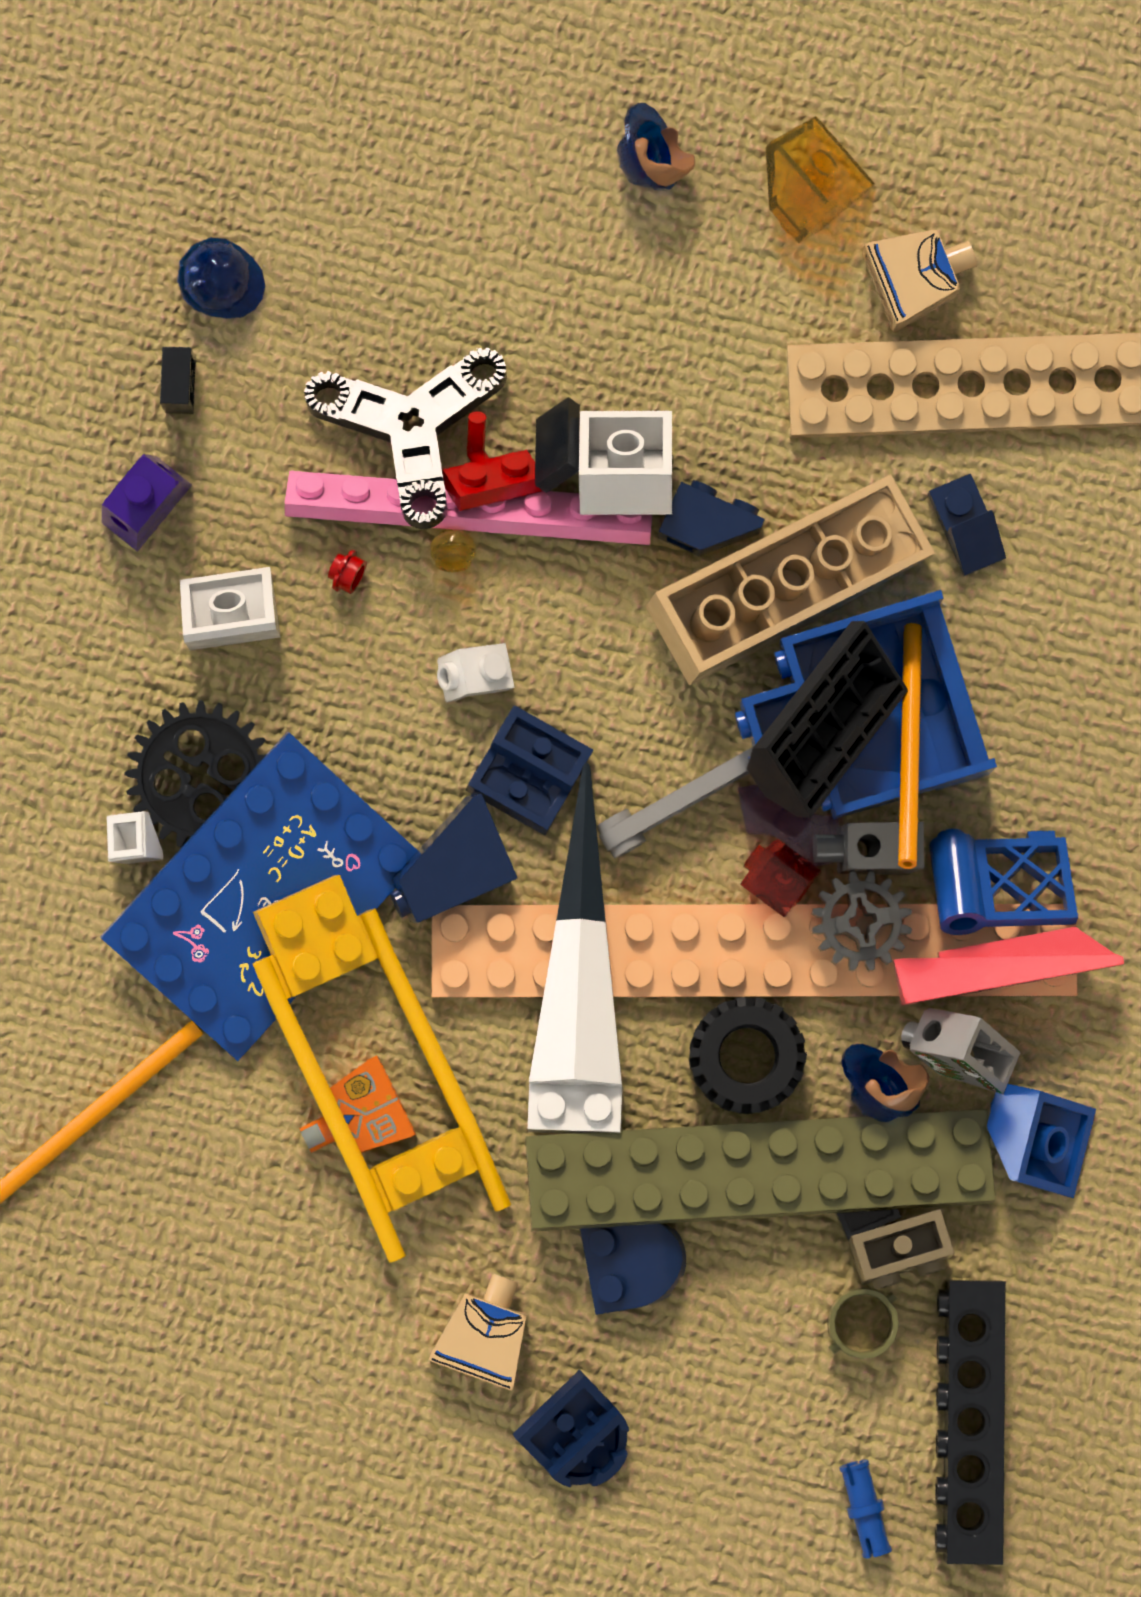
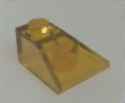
M817 116L772 140L765 147L769 210L779 220L781 227L788 234L792 235L798 243L821 231L875 184Z

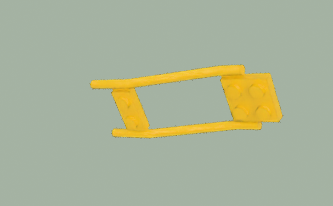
M334 875L254 911V917L271 955L252 963L280 1028L353 1177L388 1262H395L406 1256L388 1212L408 1205L476 1172V1170L480 1175L494 1211H500L509 1207L511 1201L477 1121L393 950L377 909H370L357 916L340 875ZM377 958L459 1127L438 1135L369 1169L287 999L304 993Z

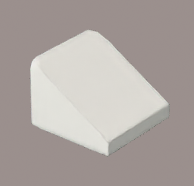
M142 811L107 816L108 862L134 864L163 860V851L149 812Z

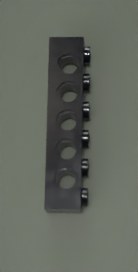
M946 1280L945 1289H938L937 1316L945 1317V1336H937L936 1355L937 1364H945V1383H937L936 1409L937 1411H944V1430H936V1458H944V1477H936L935 1502L936 1505H943V1524L935 1525V1552H943V1560L947 1564L1003 1565L1006 1281ZM976 1314L982 1321V1332L974 1340H964L959 1334L958 1324L965 1315ZM967 1361H976L982 1369L981 1380L973 1387H964L958 1379V1370ZM967 1408L977 1409L982 1417L980 1428L971 1434L962 1433L957 1424L959 1414ZM967 1455H974L981 1462L980 1474L970 1481L960 1479L957 1473L958 1462ZM968 1502L976 1503L981 1510L979 1522L969 1528L960 1526L956 1518L959 1507Z

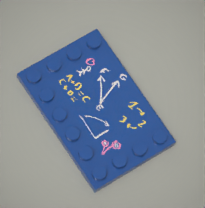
M287 732L106 929L100 938L232 1057L239 1061L276 1020L252 963L271 955L253 912L334 875H340L357 916L370 909H377L390 895V892L395 889L392 879L404 868L418 850L293 735ZM297 996L291 997V998L287 999L288 1002H289V1004H291V1002H292Z

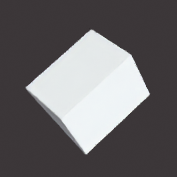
M270 567L180 580L183 638L189 650L280 638Z

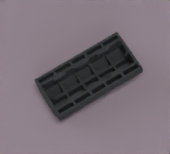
M865 621L850 622L752 749L746 769L763 795L797 817L812 818L908 691Z

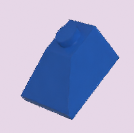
M1007 1084L1004 1094L995 1092L991 1102L987 1129L1009 1179L1074 1198L1096 1109L1043 1091Z

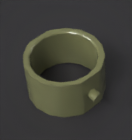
M857 1288L850 1289L838 1296L831 1305L827 1318L829 1336L834 1341L829 1346V1349L834 1354L841 1349L847 1355L861 1359L877 1357L887 1351L896 1340L899 1328L898 1314L896 1308L892 1305L897 1300L894 1294L890 1292L885 1297L878 1291ZM866 1294L876 1297L884 1304L889 1313L890 1328L887 1337L881 1345L868 1351H856L849 1349L841 1342L836 1333L835 1320L838 1310L845 1301L854 1296Z

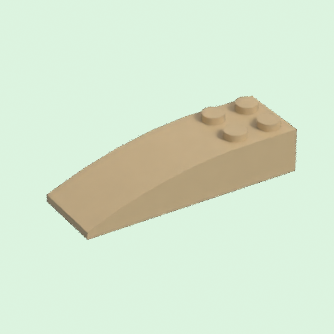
M890 474L655 592L645 607L690 686L850 603L932 557L935 552Z

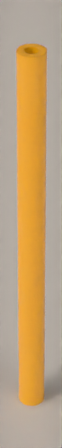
M917 623L906 624L903 633L902 681L908 691L902 698L898 865L904 869H912L917 866L922 627Z
M191 1020L0 1180V1204L200 1038L204 1033L198 1025Z

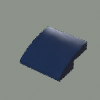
M514 705L468 783L466 791L470 794L482 793L486 803L545 836L582 773L583 765L586 761L588 762L594 750Z

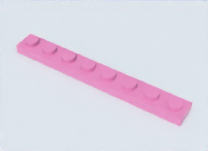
M289 471L285 497V516L411 526L402 515L397 479ZM445 489L448 507L447 514L440 524L433 527L650 545L652 515H580L579 493L553 491L547 493L542 491L459 511ZM422 496L414 500L411 509H414L415 513L418 511L420 514L422 512L428 514V511L432 512V509L436 508L437 502L431 497Z

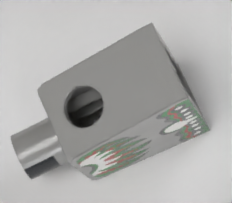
M928 1008L923 1012L919 1023H907L901 1035L903 1047L910 1049L913 1054L936 1073L1004 1094L1021 1053L982 1018ZM971 1050L974 1052V1057L970 1055Z

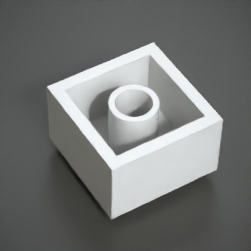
M580 411V515L672 514V411Z

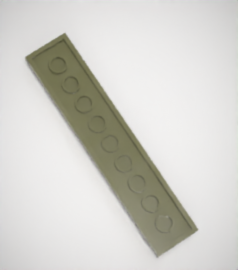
M987 1109L624 1130L621 1133L590 1132L526 1136L525 1146L531 1232L993 1204L996 1198L990 1137L987 1129Z

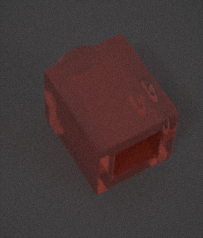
M777 838L766 848L759 844L743 865L749 872L740 885L777 913L786 917L801 901L821 870Z

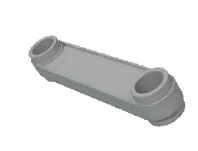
M753 747L631 815L628 809H625L600 823L596 828L600 833L599 837L606 850L611 852L614 859L632 851L646 841L643 833L749 774L746 768L749 762L748 757L751 756Z

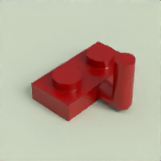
M478 411L472 412L468 416L467 457L470 462L443 469L442 472L444 487L459 511L542 492L540 488L535 486V461L528 450L511 452L493 458L488 456L485 451L487 417L484 413Z

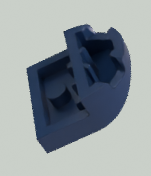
M666 1223L580 1229L596 1315L658 1303L671 1295L679 1278L685 1273L686 1251L684 1243L677 1230L670 1228Z
M580 1369L513 1433L516 1440L547 1470L551 1477L567 1487L585 1484L598 1486L608 1481L620 1470L628 1455L626 1445L629 1427L626 1420L611 1401Z

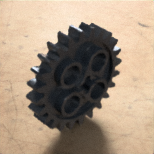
M203 700L198 701L195 713H190L186 704L181 702L179 704V716L175 718L169 711L163 709L162 716L165 723L159 726L155 722L148 720L146 723L152 735L149 738L141 735L134 737L143 746L141 753L128 752L127 754L130 759L138 762L137 769H130L124 772L125 776L137 779L138 785L126 791L127 795H140L142 801L134 807V812L148 810L151 814L150 818L153 825L158 822L163 825L159 838L162 840L172 831L176 832L178 847H182L187 837H191L206 821L201 819L195 811L196 799L204 793H211L222 804L227 796L205 783H200L197 788L193 787L190 784L193 778L191 774L164 758L165 752L169 751L195 767H200L203 762L209 765L208 775L233 790L266 756V754L259 755L257 751L266 742V739L262 737L251 740L249 737L255 724L250 722L242 728L237 726L240 712L237 710L228 719L222 717L223 704L218 703L212 714L206 713V706ZM189 730L199 731L205 739L203 751L195 757L186 756L179 747L181 736ZM228 754L239 755L245 766L242 776L232 781L224 779L220 775L218 767L220 760ZM168 769L178 773L181 779L179 791L172 796L162 795L158 792L155 785L157 775Z

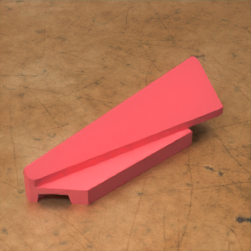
M1077 927L937 952L938 958H901L893 960L902 1006L1124 965L1123 957L1113 953Z

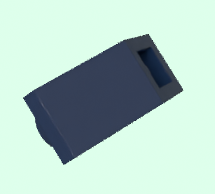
M695 480L692 481L691 485L681 482L672 501V514H666L658 532V539L700 557L760 534L765 519L757 516L759 512L757 507L745 501L734 499L733 503L730 504L715 497L718 491L709 485Z

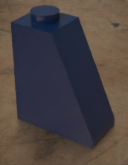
M473 793L465 797L412 856L404 868L392 879L396 890L390 892V895L401 918L408 916L410 922L419 923L518 879L482 793Z

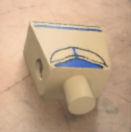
M937 230L872 241L864 245L862 252L893 333L900 331L954 299L960 290L956 274L977 267L976 256L969 241L945 249Z
M492 1273L484 1298L465 1293L431 1352L429 1361L512 1391L527 1316L524 1313L510 1309L519 1282Z

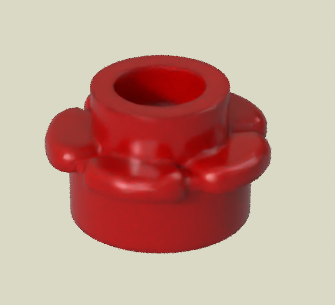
M351 550L346 556L339 553L332 562L328 578L333 580L332 588L335 591L343 590L352 594L361 582L367 567V561L357 557V551Z

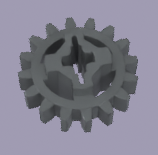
M855 871L850 872L848 884L846 885L837 878L833 879L831 883L835 892L831 895L828 892L821 891L818 897L825 903V907L813 908L811 915L821 919V924L811 929L812 934H823L826 939L820 944L818 949L821 952L832 948L835 953L831 963L834 965L841 961L843 957L849 959V971H855L859 961H864L868 972L875 969V959L878 957L883 963L888 965L892 962L888 951L892 948L902 952L905 948L904 944L898 940L899 935H908L912 932V928L902 924V918L912 914L911 909H900L898 902L905 896L904 892L901 891L892 895L888 891L892 880L889 878L883 881L881 885L875 884V874L872 871L868 872L864 881H859ZM865 891L878 895L885 901L888 907L879 909L867 901ZM847 894L849 907L843 916L831 918L834 905L842 896ZM858 904L864 916H872L874 923L867 927L866 942L864 934H861L859 927H851L849 920L856 916ZM892 924L888 939L881 947L876 949L875 935L881 927ZM844 934L855 941L858 952L849 950L841 945L834 935Z

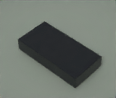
M567 397L536 419L535 486L545 493L579 472L580 405L570 397Z

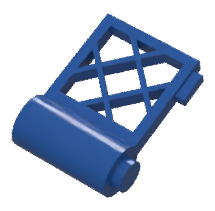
M947 829L938 833L937 837L929 843L940 928L944 933L966 935L977 932L983 927L1076 924L1078 913L1066 838H1056L1055 831H1028L1026 838L974 840L971 835L964 833L962 830ZM1055 852L1057 867L1048 875L1030 861L1035 853ZM987 854H1003L1015 864L1003 876L988 865ZM1021 868L1041 883L1030 895L1010 881ZM1058 876L1060 883L1055 880ZM991 881L995 883L993 888H991ZM1048 888L1063 900L1064 910H1047L1036 899ZM1001 889L1021 903L1015 911L995 912L993 898Z

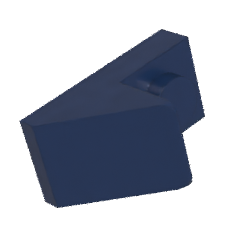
M971 473L934 488L927 493L963 576L1006 559L994 513L992 510L987 511Z

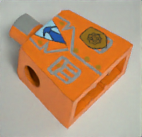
M376 1055L330 1087L361 1153L407 1140L417 1135L379 1056ZM324 1117L299 1128L311 1153L335 1142Z

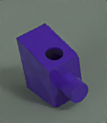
M143 454L104 500L101 523L138 552L190 489L192 484L157 456Z

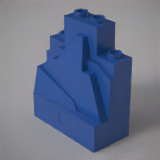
M941 590L781 638L779 642L781 651L774 652V657L781 679L789 677L791 684L742 698L740 702L742 711L734 713L742 739L750 737L754 747L851 621H865L902 679L904 626L908 623H917L922 627L919 794L934 789L939 791L988 776L997 767L995 758H988L940 606L944 599ZM902 699L821 804L823 812L831 809L833 819L900 800Z

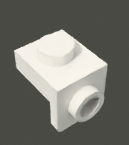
M506 643L458 649L439 657L437 660V679L440 687L443 689L446 702L457 701L467 696L504 692L515 688Z

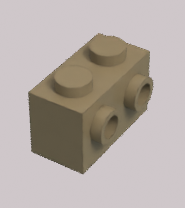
M941 1209L851 1236L848 1240L862 1285L873 1282L875 1290L902 1282L900 1274L914 1269L918 1270L919 1276L946 1269L944 1260L950 1259L955 1254Z

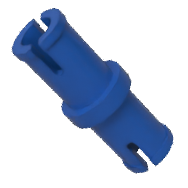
M864 1459L860 1460L859 1464L858 1461H853L840 1466L839 1469L842 1472L850 1506L847 1508L848 1517L854 1519L862 1548V1557L867 1559L872 1557L871 1554L874 1557L885 1555L891 1552L892 1548L889 1545L881 1511L885 1509L883 1500L877 1499L869 1469V1460Z

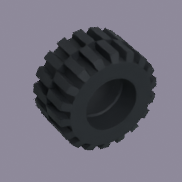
M740 997L725 1001L708 1012L695 1029L689 1047V1065L693 1073V1079L697 1087L704 1093V1096L710 1102L720 1106V1108L739 1114L760 1113L778 1106L785 1099L789 1098L795 1091L794 1089L798 1083L801 1082L807 1058V1052H805L804 1036L803 1033H800L794 1018L783 1011L784 1008L776 1003L772 1004L765 1001L766 999L758 997ZM738 1029H756L765 1034L774 1047V1065L769 1074L758 1082L741 1083L735 1081L726 1074L721 1065L720 1049L722 1043L729 1034Z

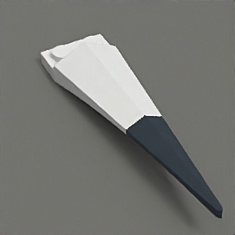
M587 761L582 767L529 1077L528 1132L572 1134L590 1132L621 1133L623 1087L591 769Z

